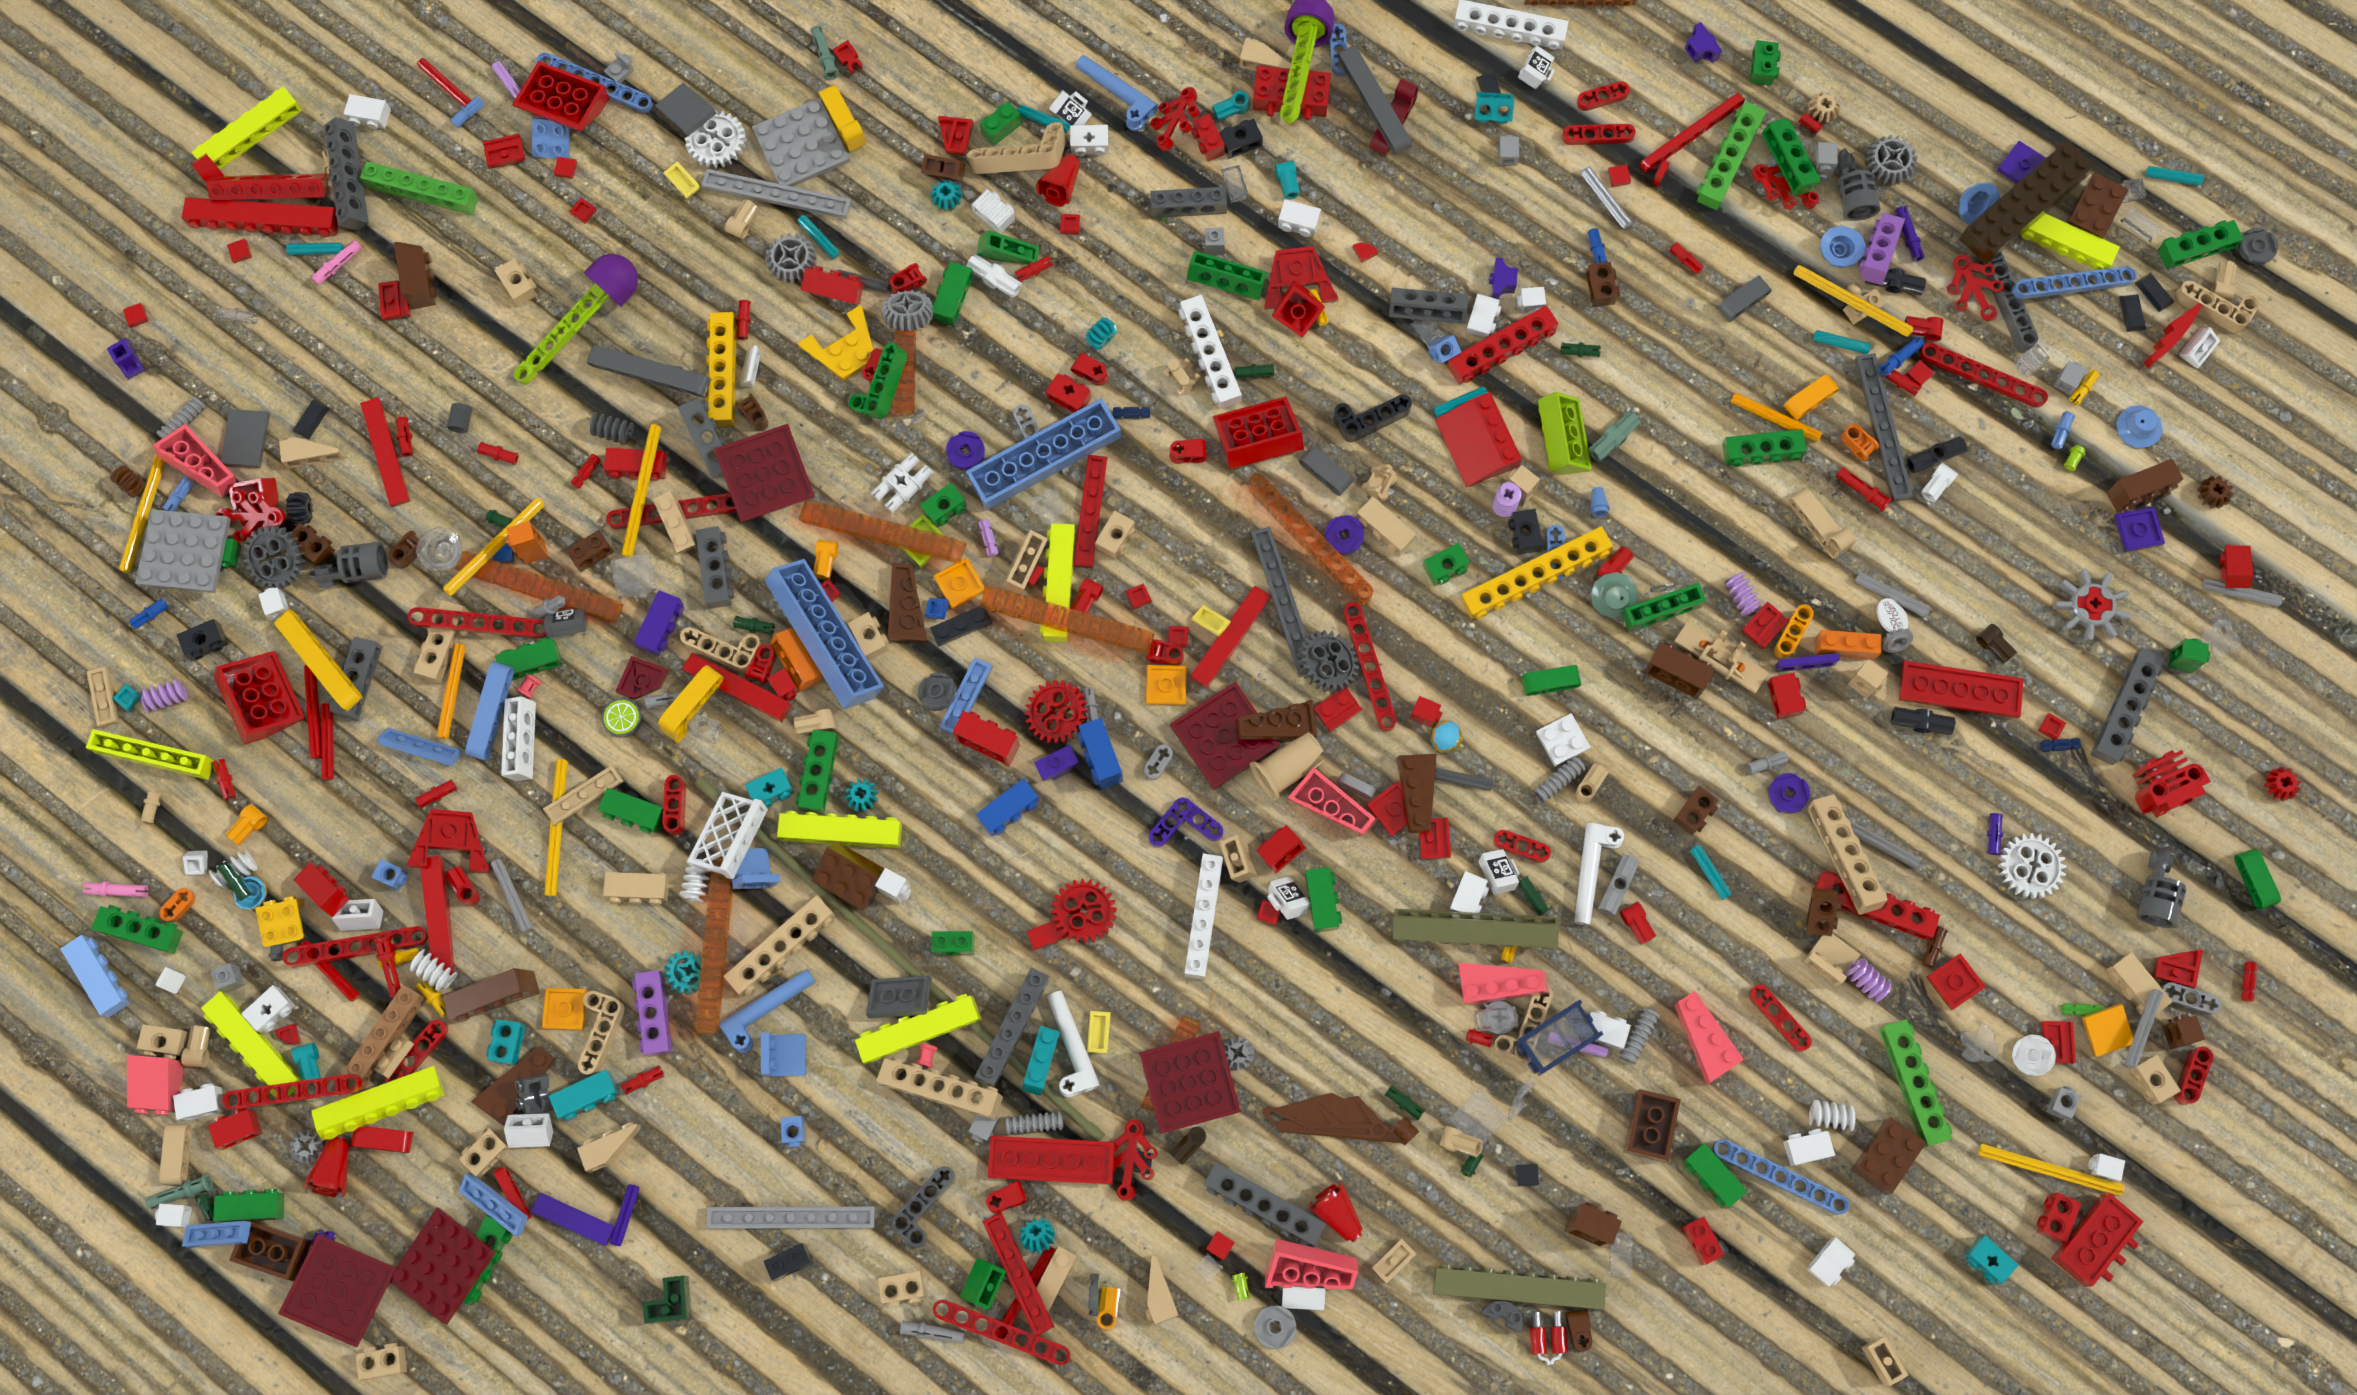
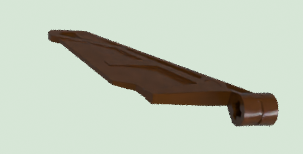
M1329 1093L1274 1109L1266 1107L1263 1110L1264 1115L1280 1132L1402 1143L1405 1146L1420 1132L1411 1124L1406 1116L1390 1130L1359 1096L1344 1099L1334 1093ZM1271 1112L1276 1113L1287 1120L1275 1122L1270 1117Z

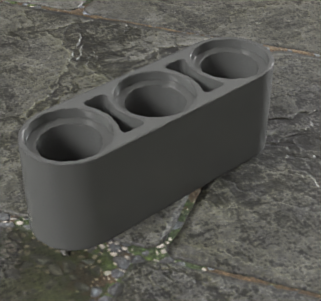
M1759 275L1725 298L1717 306V309L1728 322H1731L1768 296L1772 289Z
M1311 446L1298 460L1304 469L1338 496H1341L1354 482L1347 472L1314 446Z

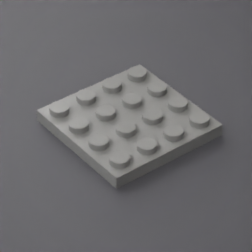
M820 98L752 126L753 132L778 184L793 187L850 162V158Z
M151 509L135 584L146 587L215 593L231 519L227 516Z

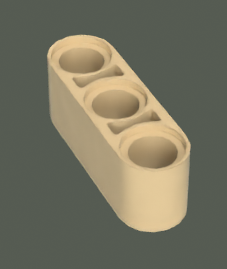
M167 1124L165 1126L159 1177L162 1185H183L187 1180L192 1137L190 1124Z

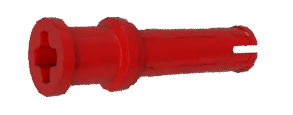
M1844 467L1835 476L1864 496L1866 502H1871L1880 508V512H1883L1893 499L1882 494L1879 488H1873Z
M391 934L375 937L372 941L376 944L377 959L382 963L390 993L389 996L395 997L401 985L393 958L396 953L392 950ZM389 969H391L394 984L392 982Z

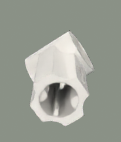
M1941 463L1931 476L1932 479L1921 492L1923 498L1935 503L1945 488L1950 486L1958 473L1944 463Z

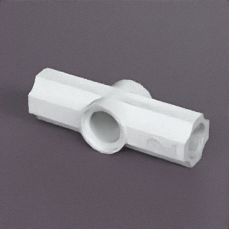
M976 254L968 260L966 266L972 268L973 273L982 278V281L987 286L993 289L998 288L1012 298L1020 292L1022 283L1006 274V271L998 264H991Z

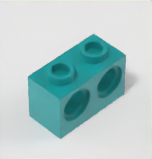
M1476 92L1475 120L1483 123L1492 120L1501 124H1506L1508 121L1512 122L1514 94ZM1482 105L1490 107L1487 111L1480 110ZM1501 106L1508 107L1506 112L1498 111Z
M496 1019V1024H493L491 1029L492 1042L488 1045L486 1051L487 1060L515 1066L518 1063L526 1025ZM510 1027V1035L508 1037H504L503 1031L506 1028ZM505 1047L506 1054L500 1058L499 1051Z

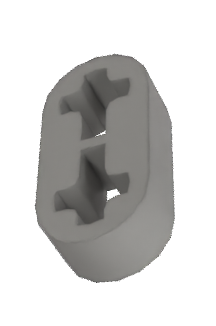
M1168 745L1158 746L1146 763L1144 774L1149 780L1159 779L1171 762L1173 751ZM1165 750H1167V755L1169 757H1163V759L1160 762L1159 752H1164ZM1158 764L1156 769L1158 773H1153L1152 775H1150V770L1148 768H1154V766Z
M1341 773L1337 781L1340 786L1367 799H1372L1376 791L1371 785L1346 773Z

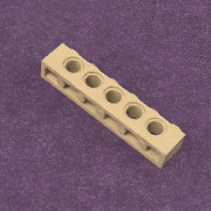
M1835 794L1813 800L1807 811L1859 915L1881 909L1887 902L1886 892L1881 888L1877 874L1872 870L1868 856L1863 852L1859 838L1854 834L1850 820L1846 818L1840 801L1837 800Z
M816 895L723 977L741 997L749 996L755 991V986L759 982L763 983L770 978L771 972L775 968L779 969L787 962L786 959L790 955H796L803 948L802 945L806 941L810 942L816 938L817 932L822 927L827 928L832 924L835 917L834 913ZM811 916H816V923L813 925H808V918ZM800 929L801 936L796 939L792 938L793 931ZM780 943H785V950L782 952H777V945ZM766 956L770 957L769 964L766 966H762V958ZM754 970L753 978L747 980L745 978L746 972Z
M892 1057L891 1060L884 1058L876 1080L880 1085L995 1121L1003 1096L997 1093L998 1089L986 1086V1089L978 1087L979 1083L967 1080V1083H964L957 1076L949 1074L948 1077L941 1075L942 1072L931 1068L929 1071L922 1070L923 1066L911 1063L909 1066L903 1064L904 1061L896 1057ZM906 1071V1077L903 1080H899V1075ZM921 1077H925L924 1084L918 1086V1080ZM944 1083V1088L937 1092L938 1084ZM961 1088H962V1089H963L962 1095H961L960 1097L956 1098V1097H955L956 1091H957L958 1089H961ZM982 1094V1100L975 1104V1097Z

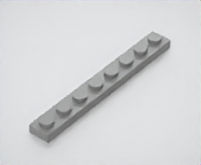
M706 169L701 184L702 188L706 190L843 219L848 218L852 204L851 199L710 169Z
M707 1207V1229L875 1228L876 1207Z

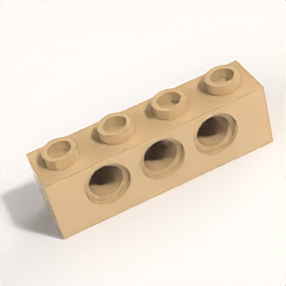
M441 600L440 605L436 607V609L469 612L464 606ZM435 614L433 623H442L443 616ZM456 616L452 620L455 626H460L464 622L461 616ZM428 628V636L421 645V654L414 663L413 673L419 678L442 684L451 661L453 646L458 642L462 631ZM443 638V642L436 645L437 640ZM436 656V660L433 663H429L430 658Z

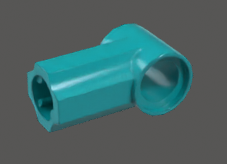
M1236 91L1232 97L1213 105L1212 110L1218 122L1235 114L1246 113L1249 109V97L1244 91ZM1238 101H1244L1243 104H1237Z
M1294 160L1275 164L1276 177L1280 181L1284 199L1291 200L1300 196Z
M312 1042L292 1048V1057L299 1068L301 1081L321 1078L317 1062L319 1052L316 1044Z

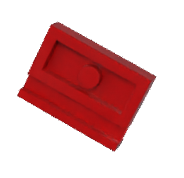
M519 133L483 142L489 169L526 161Z
M400 281L378 283L382 320L398 319L403 316L411 317L410 304L402 295Z
M1767 601L1741 632L1755 644L1757 643L1763 650L1789 622V619H1786L1779 610Z
M1347 688L1336 692L1314 707V712L1330 733L1362 711V707L1359 706Z
M1448 817L1432 818L1431 830L1419 833L1421 860L1450 859Z
M2042 1021L2041 1034L2055 1049V1063L2075 1064L2074 1022Z

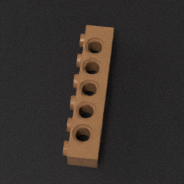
M404 984L341 1073V1075H359L362 1079L361 1089L355 1093L339 1095L344 1099L364 1091L376 1073L374 1069L377 1066L378 1060L387 1053L391 1043L398 1036H402L426 1001L423 995ZM351 1077L347 1081V1087L353 1089L356 1081ZM334 1083V1085L330 1089L331 1091L335 1090L336 1083Z

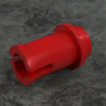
M1804 113L1798 121L1800 126L1803 125L1814 135H1817L1823 127L1822 124L1810 117V113Z
M1476 1028L1468 1029L1466 1041H1469V1044L1476 1043L1489 1048L1492 1045V1034L1476 1031Z

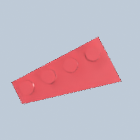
M186 424L152 445L158 458L221 498L230 493L228 484L237 483L234 475Z
M1314 767L1288 797L1290 802L1363 837L1376 822L1374 816Z
M1458 962L1463 1001L1469 1006L1549 994L1547 973L1542 970Z
M1695 991L1674 1005L1706 1085L1744 1060Z
M1276 1239L1265 1272V1288H1273V1286H1283V1288L1305 1286V1288L1313 1289L1314 1286H1324L1325 1289H1353L1358 1274L1357 1258Z

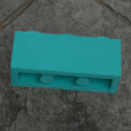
M1040 1026L1021 1088L1022 1091L1041 1096L1060 1031Z
M605 1069L549 1095V1099L557 1118L567 1122L577 1117L576 1114L582 1111L586 1113L596 1109V1105L601 1102L606 1104L615 1100V1096L620 1093L611 1071Z

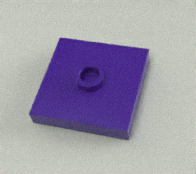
M2018 141L1997 171L2018 183L2043 162L2046 157Z
M2154 507L2114 515L2125 552L2165 544Z

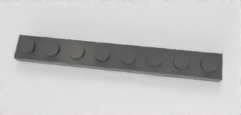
M1876 353L1856 356L1855 362L1875 438L1879 444V453L1890 495L1893 498L1892 502L1911 499L1913 493L1882 376L1878 370L1879 365Z
M1269 526L1251 532V536L1300 678L1305 676L1306 672H1300L1303 665L1297 663L1301 660V658L1297 657V654L1301 652L1299 647L1307 638Z

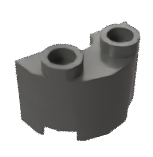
M547 1073L515 1081V1087L519 1093V1098H516L519 1110H523L524 1114H539L550 1111V1099L547 1088H549V1075Z
M1495 1301L1486 1305L1480 1312L1492 1320L1502 1317L1505 1321V1327L1521 1333L1523 1317L1518 1308L1506 1301Z

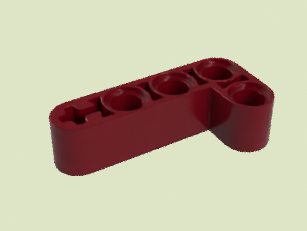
M1403 78L1400 79L1395 90L1394 99L1390 104L1402 125H1404L1416 102L1419 90L1418 85ZM1377 128L1370 142L1369 149L1387 156L1390 148Z

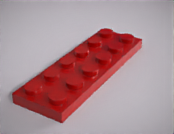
M1904 660L1901 669L1899 700L2020 718L2024 678Z
M991 1136L987 1178L1113 1185L1115 1142Z

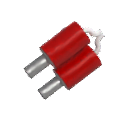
M1533 1312L1534 1327L1529 1328L1531 1354H1538L1539 1359L1546 1361L1547 1365H1551L1555 1360H1559L1562 1353H1568L1567 1328L1562 1326L1561 1312H1554L1555 1326L1551 1327L1552 1353H1559V1355L1552 1358L1551 1362L1548 1358L1541 1356V1354H1547L1545 1327H1541L1540 1312Z

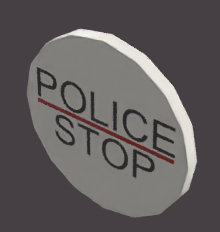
M1885 598L1878 603V619L1888 632L1892 633L1893 630H1898L1899 628H1908L1907 614L1897 601Z

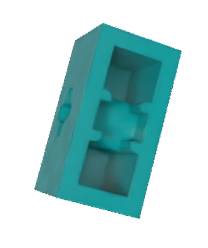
M782 767L745 784L751 799L761 800L766 808L771 807L775 801H784L790 798V794L794 793ZM769 787L773 788L772 793H769Z
M1986 1235L1979 1236L1964 1254L1968 1259L1967 1263L1976 1270L1980 1269L1985 1274L1984 1278L1993 1285L2003 1284L2018 1267V1264ZM1987 1258H1991V1259H1992V1260L1990 1261L1992 1265H1990V1266L1988 1265L1989 1260H1988Z

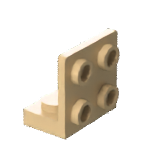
M1832 934V937L1822 935L1803 962L1837 987L1845 981L1847 976L1844 975V972L1859 958L1860 954L1834 934Z

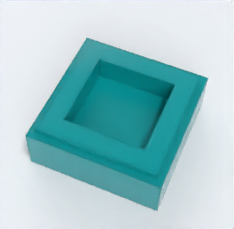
M125 684L112 699L130 712L141 700V695L128 684Z

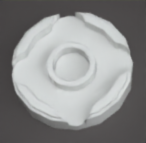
M2032 1034L2016 1042L2013 1047L2012 1058L2014 1064L2021 1072L2028 1076L2037 1077L2045 1075L2052 1069L2055 1064L2056 1053L2054 1047L2046 1038Z

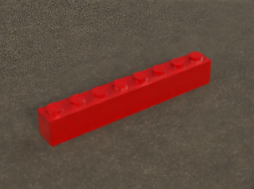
M185 197L181 217L189 227L194 229L207 227L212 230L222 228L229 231H263L268 234L281 232L286 235L296 233L303 236L319 235L321 237L337 236L338 230L335 208Z

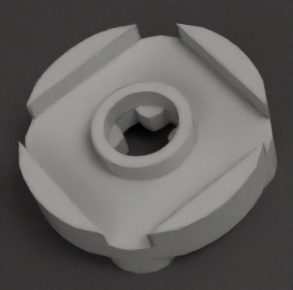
M1269 1306L1261 1310L1254 1322V1332L1259 1342L1265 1347L1280 1349L1287 1346L1294 1339L1296 1322L1293 1314L1288 1309L1282 1306ZM1278 1321L1281 1331L1272 1333L1270 1331L1271 1326L1269 1325L1271 1322L1276 1323Z

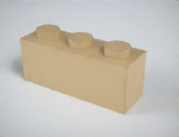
M669 491L653 498L676 552L681 554L697 547L696 539L675 493Z
M1374 497L1357 512L1356 519L1361 523L1362 528H1367L1371 531L1372 536L1377 541H1382L1386 544V548L1392 554L1396 553L1400 557L1416 539L1417 534Z
M1032 530L1025 535L1004 579L1003 587L1017 594L1024 590L1048 538Z
M605 872L603 896L610 903H621V900H629L631 904H641V901H649V904L661 905L662 902H668L670 878L666 874Z
M2132 952L2124 955L2106 969L2110 979L2122 988L2123 995L2136 1005V1010L2141 1016L2152 989L2163 992L2156 1014L2173 1002Z

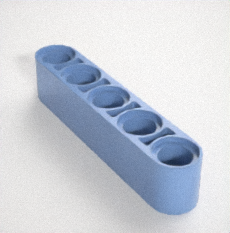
M492 662L489 666L467 741L466 755L485 761L489 758L504 709L505 699H507L513 678V667L497 662Z

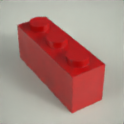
M812 265V268H805L801 290L852 304H860L865 281L859 280V276L848 274V277L842 276L840 271L830 269V272L823 271V267Z
M606 448L603 470L607 476L613 479L628 477L632 480H638L644 450ZM656 450L650 477L651 481H658L666 477L668 457L662 450Z
M309 862L293 879L315 904L331 917H334L350 900L345 894L347 890L337 883L338 881L320 864L316 866Z

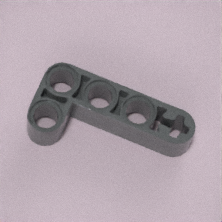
M948 1166L938 1168L892 1219L893 1229L908 1244L915 1248L923 1247L928 1239L926 1232L917 1222L955 1181V1172ZM942 1172H950L948 1174L950 1179L948 1181L944 1179L940 1183L943 1186L942 1188H940L937 1184L933 1182L935 1179L938 1182L941 1181V1179L943 1178L941 1175ZM933 1186L936 1188V1194L934 1197L929 1198L926 1196V1190L928 1187ZM915 1202H920L922 1205L921 1211L916 1214L913 1213L911 1210L912 1205ZM900 1218H906L907 1226L904 1229L897 1227V1221ZM916 1232L922 1234V1240L918 1244H914L912 1241V1236Z

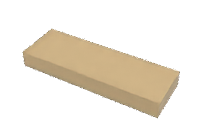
M105 666L87 671L97 727L102 728L119 723L116 703L112 699L114 693L109 668Z

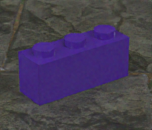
M658 590L634 641L637 648L660 656L661 652L665 651L668 644L667 639L675 630V622L684 611V604L680 598Z

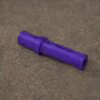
M1901 206L1895 212L1898 217L1905 218L1902 227L1906 239L1905 245L1910 250L1912 260L1916 262V259L1920 261L1925 258L1920 246V237L1915 232L1907 206H1904V209Z

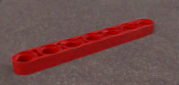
M1736 93L1647 156L1640 163V167L1645 173L1650 172L1660 165L1662 161L1667 160L1743 105L1745 99L1740 93Z
M1926 343L1920 350V357L1925 362L2029 406L2040 408L2048 400V393L2042 388L1935 343ZM1925 349H1932L1935 353L1934 356H1927ZM1949 356L1953 362L1946 364L1943 361V357ZM1961 364H1968L1970 366V371H1963L1961 369ZM1979 372H1987L1988 379L1980 378ZM1997 379H2004L2007 383L2006 387H2000L1997 384ZM2015 387H2022L2025 390V394L2020 395L2016 393ZM2040 394L2043 401L2036 402L2033 395Z
M730 493L678 500L686 519L736 512L735 506L728 507L726 505L727 501L732 498ZM711 501L717 502V507L714 510L707 508L708 503ZM655 504L644 505L639 526L663 523L660 514L657 518H650L649 516L652 510H657ZM691 504L698 505V510L694 513L688 511V507ZM632 507L610 511L606 516L609 526L613 529L627 528ZM615 515L621 516V521L618 524L611 523V518Z
M1350 602L1344 609L1345 621L1354 649L1357 652L1356 656L1359 659L1358 662L1378 726L1381 730L1388 732L1394 729L1396 716L1362 608L1358 603ZM1354 607L1358 610V615L1355 617L1349 616L1347 610ZM1354 626H1362L1364 629L1363 634H1355L1353 632ZM1365 643L1370 647V650L1367 653H1362L1359 651V645ZM1367 662H1373L1376 668L1373 671H1367L1364 665ZM1378 680L1381 683V688L1378 690L1372 689L1370 686L1371 681ZM1380 698L1385 699L1387 706L1379 708L1376 705V701ZM1384 717H1390L1393 724L1386 727L1382 724L1381 720Z
M414 607L408 612L410 624L416 627L537 639L546 636L545 631L541 634H536L533 631L535 625H544V621L540 619ZM420 612L423 614V619L419 622H414L411 619L412 614ZM435 614H441L444 619L442 623L435 624L432 622V617ZM461 616L464 622L460 626H455L452 623L453 618ZM474 619H483L484 625L481 628L474 627L472 624ZM496 620H502L505 625L503 629L496 630L493 627V623ZM516 622H522L525 628L521 632H516L513 629V625Z
M414 926L291 947L284 951L282 959L287 966L296 968L377 954V948H372L371 942L373 938L381 935L391 934L390 942L395 935L402 936L400 944L394 945L391 942L392 950L394 951L422 946L426 943L428 935L422 927ZM420 931L423 933L420 941L412 940V935L415 932ZM354 942L361 944V948L357 952L350 950V946ZM332 946H340V952L337 955H330L329 950ZM313 949H318L319 956L315 959H310L308 956L309 952ZM291 953H298L296 962H288V956Z
M345 1074L233 1090L224 1094L222 1103L225 1108L234 1110L355 1093L361 1089L362 1079L357 1074ZM351 1077L356 1081L353 1089L347 1087V1081ZM331 1080L336 1083V1088L333 1092L327 1089V1084ZM311 1083L316 1086V1092L313 1095H310L307 1090ZM291 1086H294L297 1090L293 1098L288 1095V1089ZM271 1089H275L277 1092V1097L273 1101L268 1096ZM253 1091L257 1094L255 1103L249 1101V1095ZM233 1094L238 1098L235 1106H232L229 1102V1098Z
M944 1299L936 1301L933 1305V1314L940 1320L1057 1365H1065L1070 1359V1351L1064 1345L1040 1336L1035 1337L1033 1333ZM940 1303H945L948 1306V1312L943 1316L938 1315L936 1312V1307ZM959 1311H965L968 1314V1319L965 1323L957 1322L956 1314ZM981 1318L988 1322L987 1328L983 1331H979L975 1326L976 1321ZM999 1326L1006 1327L1008 1331L1006 1337L1002 1339L998 1338L995 1334ZM1018 1334L1027 1336V1343L1024 1346H1018L1015 1343V1338ZM1040 1341L1045 1342L1047 1345V1350L1042 1354L1035 1351V1345ZM1058 1349L1066 1351L1067 1356L1065 1360L1057 1361L1054 1355Z

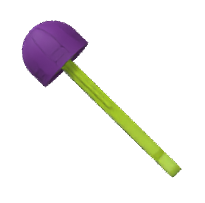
M1296 0L1287 13L1284 30L1287 37L1295 43V49L1283 97L1284 105L1281 106L1280 117L1286 124L1293 123L1299 116L1313 49L1328 43L1332 36L1335 16L1332 7L1326 0Z
M606 254L597 258L585 270L584 274L595 284L527 356L526 361H523L516 368L514 378L523 385L529 384L538 375L537 372L541 371L609 297L620 307L630 299L638 285V274L634 265L627 258L618 254ZM592 301L591 307L586 309V304ZM579 315L578 321L572 323L573 318ZM553 343L552 349L546 351L547 346ZM540 357L539 363L533 365L534 360ZM527 371L526 377L520 379L521 374Z

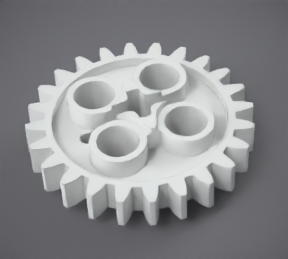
M722 111L720 115L715 114L690 136H687L685 138V146L690 157H693L695 162L699 161L701 166L706 162L707 168L714 164L715 169H717L718 164L725 167V162H728L730 165L732 164L730 159L738 160L736 154H743L741 148L746 147L744 142L747 139L742 123L738 122L737 117L732 118L731 113L725 116L724 111Z
M2030 833L2028 837L2022 834L2020 839L2018 837L2013 838V843L2010 841L2006 843L2007 848L2001 850L2005 855L1998 857L2003 863H2000L1998 867L2004 870L1999 875L2006 876L2003 883H2010L2009 890L2016 888L2015 895L2023 892V898L2030 894L2033 900L2037 895L2042 899L2045 897V894L2049 896L2052 894V890L2056 891L2059 889L2057 885L2063 883L2060 878L2066 876V873L2061 870L2067 866L2061 864L2065 857L2058 856L2062 850H2054L2056 843L2049 845V838L2042 841L2041 834L2034 839L2033 833ZM2021 850L2027 852L2028 858H2024L2021 855ZM2041 855L2047 858V864L2041 861ZM2016 869L2023 871V877L2018 876ZM2037 874L2043 877V883L2037 880Z

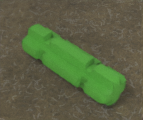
M2064 1003L2061 1006L2063 1015L2086 1016L2104 1009L2103 1005L2098 1004L2092 1006L2091 1004L2072 1005V1003Z

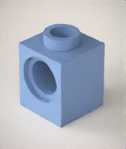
M1445 335L1427 345L1429 356L1435 363H1444L1461 353L1454 335ZM1442 345H1444L1445 352L1443 355L1440 351Z
M380 859L371 877L399 890L406 883L408 872ZM395 871L394 878L388 880V875Z
M802 1116L781 1118L782 1143L788 1145V1148L800 1147V1143H806L805 1118ZM792 1127H797V1136L790 1138L789 1130Z

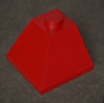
M1294 280L1279 301L1272 317L1303 338L1325 306L1310 290Z

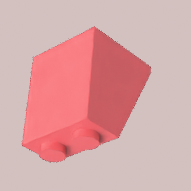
M128 1055L127 1107L135 1109L134 1113L148 1114V1110L155 1111L156 1115L168 1116V1112H175L173 1095L180 1094L184 1070L182 1062L170 1058Z

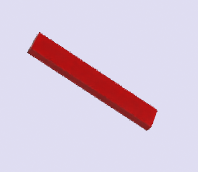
M377 397L361 402L360 405L391 507L410 502L381 399Z
M1088 455L1073 561L1074 567L1093 569L1095 542L1098 534L1108 460L1105 456Z
M1000 1212L982 1221L1004 1270H1006V1275L1034 1336L1037 1337L1054 1328L1052 1319L1003 1213Z

